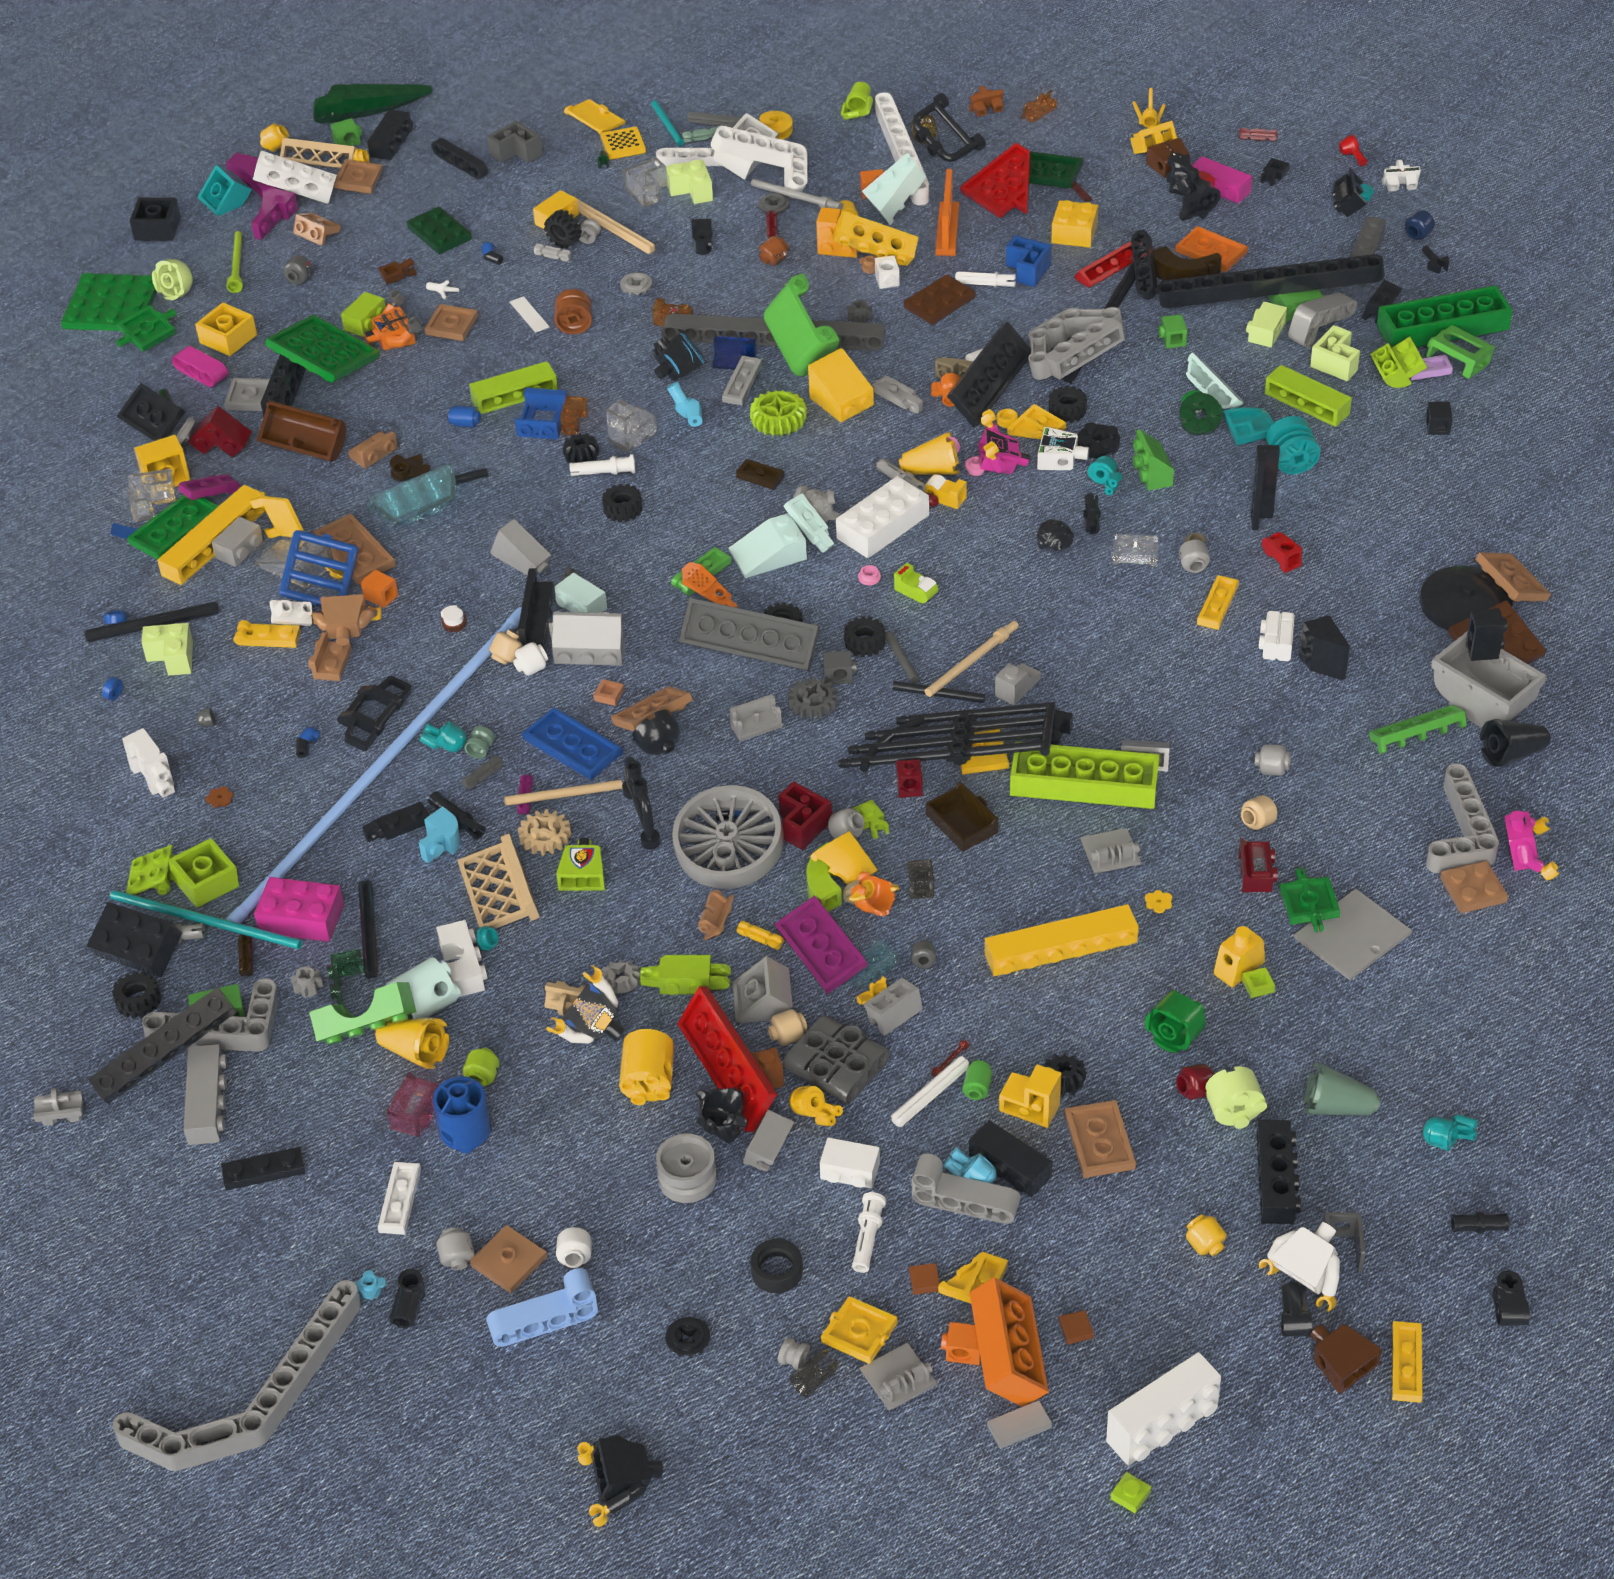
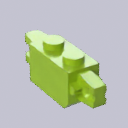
M664 955L660 958L658 966L641 967L640 981L641 986L658 987L660 994L694 995L699 986H707L710 992L711 990L730 987V979L727 976L731 975V968L726 964L711 963V955Z

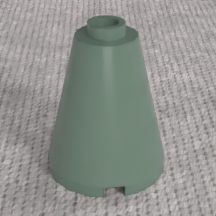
M1316 1062L1313 1065L1317 1070L1315 1074L1310 1073L1307 1080L1303 1102L1308 1103V1108H1303L1305 1114L1370 1116L1373 1111L1377 1112L1380 1105V1096H1377L1375 1089L1323 1063Z

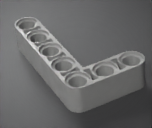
M1459 763L1450 764L1446 769L1443 788L1464 836L1437 840L1430 843L1426 867L1433 873H1441V871L1486 860L1492 865L1496 861L1499 846L1497 835L1468 769Z
M268 978L256 981L252 989L247 1017L231 1016L189 1047L219 1044L221 1050L258 1052L267 1049L271 1042L278 1006L275 982ZM151 1012L145 1015L142 1020L145 1038L180 1013Z

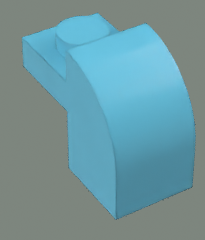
M442 806L424 819L427 837L419 842L421 858L427 863L439 857L446 850L453 855L461 844L458 821L451 812Z

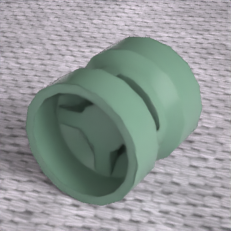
M477 726L473 729L470 735L471 738L467 740L464 748L471 757L483 759L487 755L495 736L490 729Z

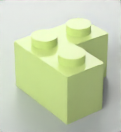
M693 160L691 162L665 166L667 187L671 196L690 193L694 204L713 201L712 181L704 160Z
M1333 325L1312 347L1310 367L1348 381L1358 371L1360 350L1350 347L1352 332Z
M189 623L143 627L142 646L147 662L164 660L168 676L191 674L193 639Z

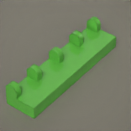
M1449 705L1369 731L1370 740L1377 743L1379 753L1383 754L1387 751L1386 745L1396 741L1399 748L1406 745V738L1418 735L1419 740L1423 741L1427 739L1426 732L1439 728L1441 734H1445L1448 732L1447 725L1457 722L1460 728L1466 727L1465 710L1455 705Z

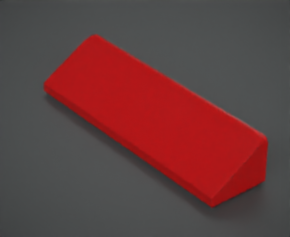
M1131 241L1079 270L1074 278L1086 287L1091 288L1131 265L1133 261ZM1147 253L1142 254L1140 258L1145 257Z

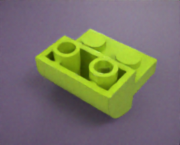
M1408 337L1392 348L1387 343L1370 354L1385 383L1393 388H1403L1411 385L1412 382L1409 378L1427 368L1411 337Z

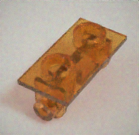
M1050 90L1046 94L1042 93L1035 101L1026 103L1020 118L1027 117L1029 122H1036L1045 114L1056 109L1058 102L1050 97L1053 91Z

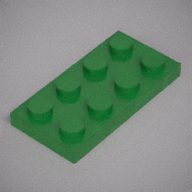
M183 495L128 536V543L158 560L219 506L203 497L191 500Z

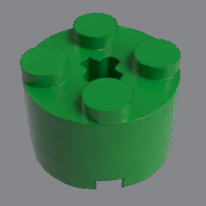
M1171 990L1147 1014L1145 1028L1147 1032L1151 1031L1154 1035L1153 1041L1162 1049L1172 1053H1178L1180 1050L1185 1051L1205 1028V1008L1200 1002L1193 1001L1176 990Z

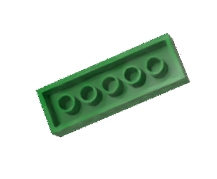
M1497 285L1380 306L1377 328L1391 348L1408 337H1411L1416 347L1427 345L1433 336H1437L1442 330L1447 329L1451 325L1473 336L1509 330L1513 309ZM1452 335L1450 341L1459 340L1461 338Z

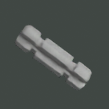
M539 243L534 247V254L538 256L544 255L546 258L561 259L564 262H569L572 257L570 250L563 249L562 251L561 248L548 245L545 247V245Z

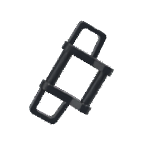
M388 676L378 686H362L345 712H341L337 718L341 725L348 727L345 732L344 741L364 752L367 751L377 736L384 730L383 726L395 710H399L403 702L411 694L412 686L394 676ZM393 685L403 690L400 696H397L385 689ZM376 700L387 707L375 721L357 712L364 701ZM355 726L371 734L366 741L351 735Z

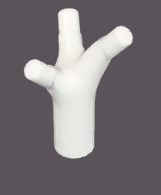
M448 280L441 284L428 282L426 285L427 290L439 292L443 299H446L445 292H459V288L447 286L449 284Z

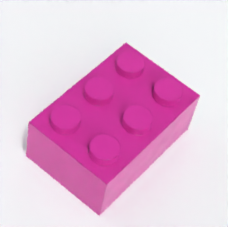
M269 877L254 912L258 929L288 937L330 942L344 907L340 885Z

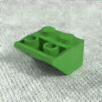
M1141 429L1136 430V439L1133 440L1135 456L1132 457L1134 469H1137L1139 472L1141 483L1145 484L1148 491L1173 486L1174 468L1161 443Z

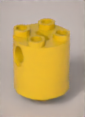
M640 1029L629 1033L624 1038L619 1087L621 1092L630 1098L632 1104L643 1105L646 1101L667 1100L670 1097L675 1045L673 1039L661 1031Z

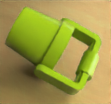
M856 82L852 86L841 110V116L844 120L865 116L870 113L873 98L870 96L871 88L867 83Z

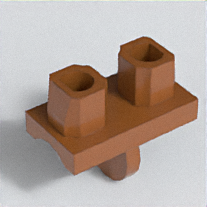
M984 85L979 86L978 92L970 96L969 111H974L977 117L987 114V108L992 107L995 113L1002 112L1004 107L1003 90L992 91V89L986 90Z

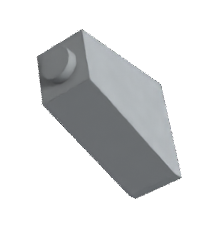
M515 519L498 531L490 551L494 557L527 576L529 568H536V574L545 572L549 567L548 562L551 554Z

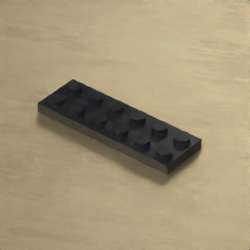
M1008 321L999 327L947 395L973 428L981 423L982 413L993 407L1031 354V348Z

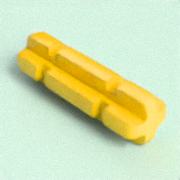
M740 921L736 930L742 936L749 937L754 941L769 945L777 950L782 947L784 942L783 937L780 935L772 934L770 931L750 925V923Z

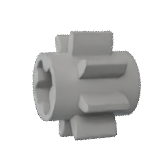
M310 966L297 969L296 976L291 977L294 993H300L304 998L317 995L318 988L323 987L320 970L314 971Z

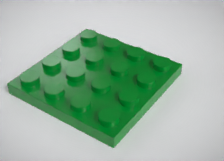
M82 273L61 320L62 329L119 331L117 323L148 305H152L157 293L152 276Z
M314 314L266 338L265 346L272 349L275 353L289 358L291 362L298 363L308 371L316 373L323 377L324 380L332 383L378 359L380 355V350Z

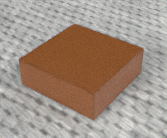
M936 1263L909 1266L913 1295L939 1292L938 1287L940 1283Z
M1086 1310L1059 1316L1058 1322L1066 1344L1094 1338V1332Z

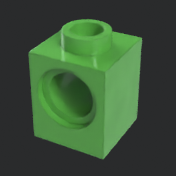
M352 118L330 124L335 144L346 146L361 144V128L359 124H355Z

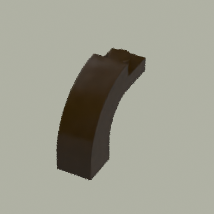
M1167 246L1153 250L1156 277L1163 281L1221 273L1222 257L1219 253L1198 259H1184L1174 255Z

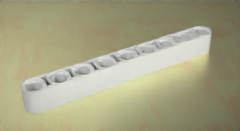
M877 94L875 96L876 117L895 162L908 153L924 172L891 94ZM927 177L914 195L910 196L911 201L915 205H925L929 202V182Z

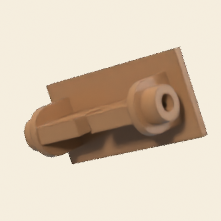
M713 890V892L709 893L705 904L707 908L703 910L698 922L699 930L705 933L704 941L713 936L717 937L723 932L726 917L732 909L733 894L725 898L720 890Z

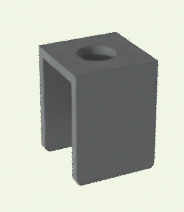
M1325 1212L1324 1223H1327L1336 1230L1333 1237H1354L1357 1271L1362 1272L1365 1259V1244L1361 1213ZM1337 1222L1349 1223L1348 1226L1343 1228L1334 1226Z

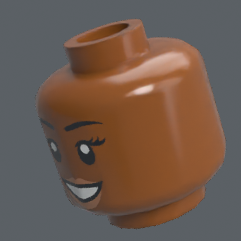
M771 236L760 245L759 258L765 265L769 263L772 266H776L787 258L789 247L783 238Z

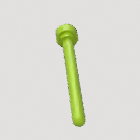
M241 231L235 232L232 272L226 284L227 290L231 293H238L243 288V280L239 277L243 236Z

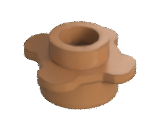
M868 255L865 258L859 259V263L862 264V270L865 273H875V258H878L877 256Z

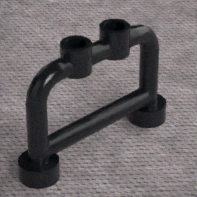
M943 93L936 95L933 98V103L917 112L913 117V127L917 131L915 138L919 143L926 141L929 144L927 151L933 157L938 155L945 161L954 162L972 150L979 151L986 146V142L981 134L977 133L970 138L946 112L945 108L949 106V100ZM936 111L966 146L953 154L946 153L943 150L942 144L939 141H935L931 136L929 129L920 124V120L931 112Z
M628 756L624 760L626 781L622 784L623 795L627 799H632L644 830L640 835L642 847L649 850L655 849L660 845V834L654 829L647 780L642 778L641 764L631 756Z

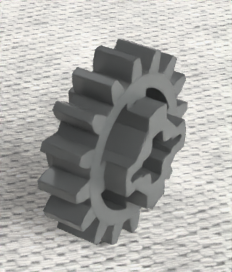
M813 677L812 681L804 678L803 683L796 681V687L791 686L790 693L787 694L789 709H793L794 715L800 713L801 719L809 716L810 720H813L814 716L822 719L823 714L830 716V710L835 711L836 704H838L837 688H833L832 682L825 684L824 678L820 681H817L816 677Z

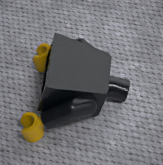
M612 1435L607 1438H599L598 1441L593 1443V1446L587 1442H582L578 1445L577 1450L580 1455L577 1458L582 1465L593 1463L600 1501L606 1504L604 1506L594 1504L589 1509L591 1517L601 1513L599 1517L593 1519V1523L597 1527L606 1524L608 1513L614 1514L640 1498L646 1491L651 1478L662 1477V1462L648 1461L645 1446L641 1443H634L619 1435Z

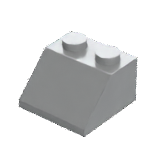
M766 956L733 981L736 1022L771 1021L772 1016L793 1007L788 967Z

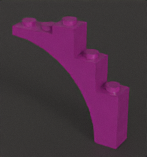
M235 153L226 162L228 170L234 172L262 199L261 208L251 222L254 238L262 240L281 218L289 220L297 212L298 203L295 193L253 180L258 158Z

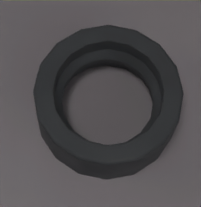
M771 1239L764 1241L751 1254L750 1267L753 1281L760 1289L768 1293L779 1294L787 1292L797 1286L802 1278L803 1262L800 1250L787 1240ZM775 1256L787 1258L793 1264L790 1271L779 1276L768 1275L760 1267L762 1262Z

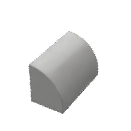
M1122 740L1121 751L1160 754L1159 771L1168 772L1169 742Z

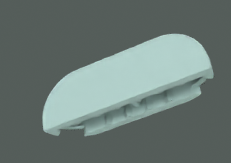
M1193 352L1190 354L1187 360L1189 364L1186 375L1202 393L1213 396L1222 406L1223 410L1238 408L1244 404V401L1213 369Z

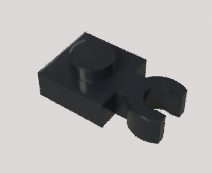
M1271 158L1261 174V183L1270 180V186H1274L1276 179L1281 180L1288 172L1290 163Z

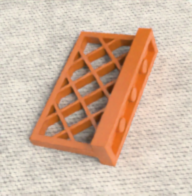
M946 169L944 202L940 201L935 256L956 255L959 202H952V169Z

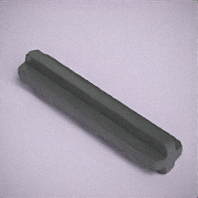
M691 111L687 116L689 123L727 126L731 128L741 119V117Z

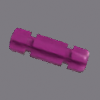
M523 774L520 777L519 783L521 784L519 785L518 794L532 793L533 777L530 774ZM531 802L517 804V813L527 815L530 812Z

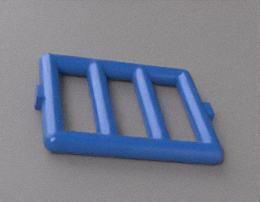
M295 530L282 576L279 595L301 602H311L312 608H315V605L322 607L320 597L290 590L291 578L340 591L339 596L348 595L358 547L331 539V535L323 534V536ZM303 540L348 552L347 562L344 563L299 551L300 541ZM298 559L343 571L342 582L294 570L295 561Z

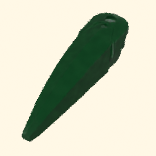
M335 84L331 86L328 94L314 100L313 118L315 122L321 124L379 114L432 94V86L416 84Z

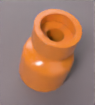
M955 373L943 375L940 382H933L931 384V395L933 397L942 395L944 405L948 407L955 406L947 395L959 381L960 376Z

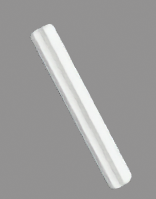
M963 1056L956 1058L891 1115L892 1122L898 1127H902L967 1070L969 1066L968 1060Z

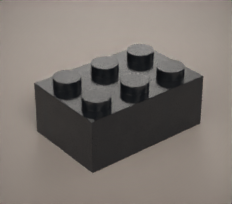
M107 902L86 947L98 957L162 977L182 932L169 921Z

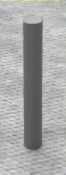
M893 632L886 633L885 638L911 683H916L919 677Z

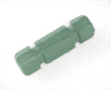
M712 127L710 130L707 128L693 130L692 133L690 131L683 132L682 139L684 143H691V140H694V142L709 140L710 137L713 138L718 127Z

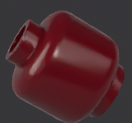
M1202 1063L1186 1066L1181 1069L1176 1078L1177 1089L1180 1094L1189 1100L1207 1097L1206 1083L1215 1073L1208 1065Z

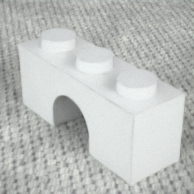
M466 920L436 927L444 961L459 959L447 963L451 970L449 977L460 989L461 996L485 991L483 980L487 979L485 966H479L478 963L482 961L479 947L473 946V943H476L473 928L468 929Z

